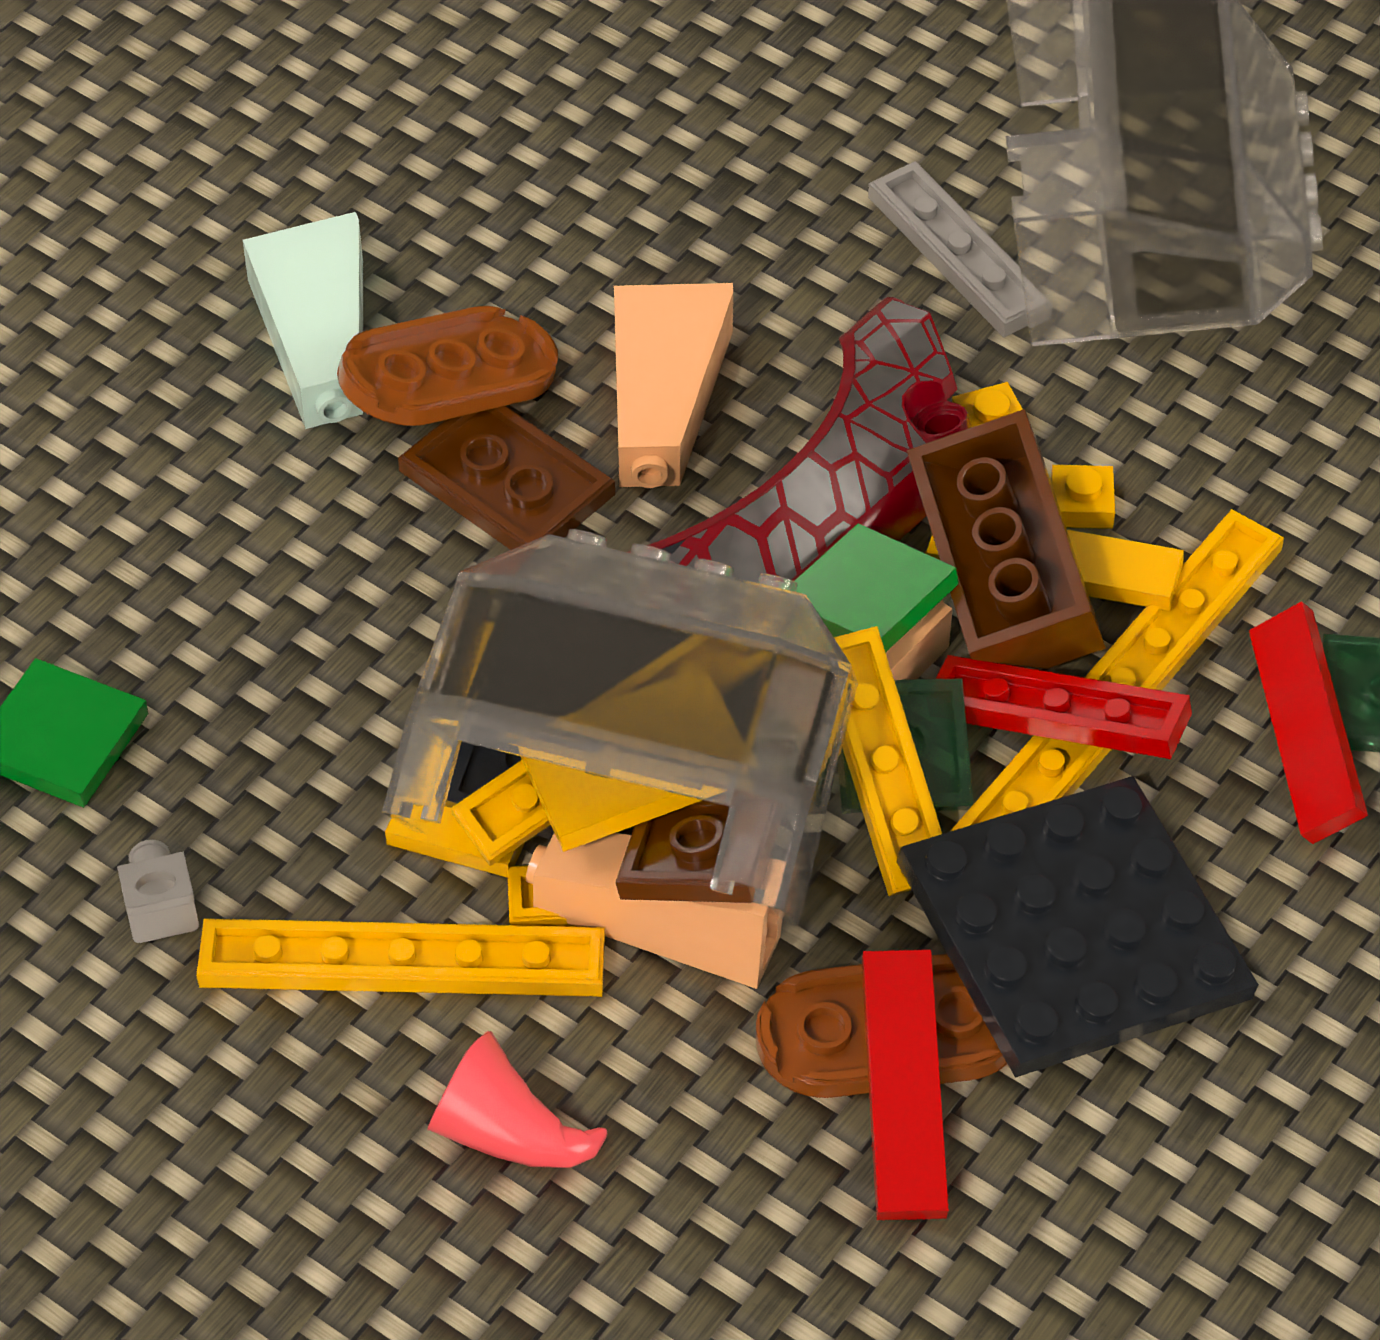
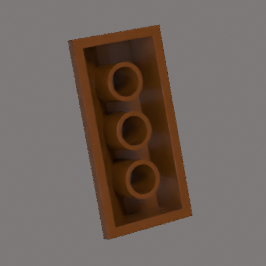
M1025 409L907 450L941 561L957 568L959 584L950 594L971 659L1047 669L1105 649L1103 637L1039 444Z

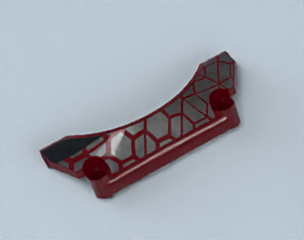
M887 297L838 338L843 352V372L839 390L830 411L805 446L780 471L756 490L707 520L673 536L638 549L576 566L568 573L726 622L773 589L778 594H781L858 523L896 541H900L927 516L907 450L971 428L965 407L947 401L958 389L931 313L906 304L895 297ZM800 622L804 628L807 626L806 624Z

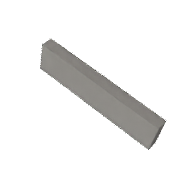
M916 161L869 183L868 198L1003 338L1051 314L1052 299Z

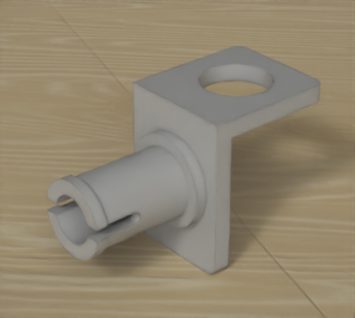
M145 840L135 845L129 853V864L117 866L133 940L136 943H143L197 930L199 922L184 851L170 854L168 846L158 840Z

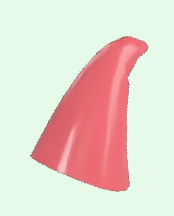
M487 1031L474 1041L465 1052L427 1130L496 1158L530 1167L572 1168L591 1160L597 1155L608 1134L606 1128L601 1127L582 1131L563 1126L560 1119L531 1093L527 1084L512 1066L491 1031Z

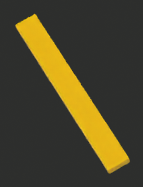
M1231 509L1183 564L1170 611L1162 610L1154 605L1146 606L1084 678L1162 691L1282 551L1284 537ZM1033 736L951 831L1072 795L1111 749Z

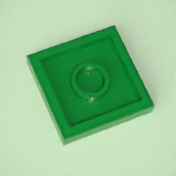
M858 523L779 595L800 622L833 638L877 626L886 653L959 584L956 567Z
M35 658L0 706V775L84 808L149 714L146 700Z

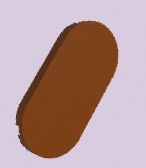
M477 306L358 333L349 341L345 352L341 356L337 376L339 385L346 397L365 413L393 424L406 426L425 425L531 400L542 395L548 390L553 381L558 362V349L551 336L532 319L520 315L519 321L513 318L505 317V309L494 306Z
M947 954L932 955L940 1084L980 1079L999 1071L1007 1065V1062ZM862 964L810 970L795 974L776 987V993L769 997L766 1004L765 1001L762 1004L756 1020V1047L758 1055L768 1073L784 1087L799 1094L817 1098H833L869 1093Z

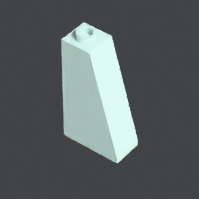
M356 212L244 239L243 247L248 282L305 429L362 415L363 411L356 407L342 391L337 376L340 359L346 350L347 344L355 335L363 332V256L359 219Z

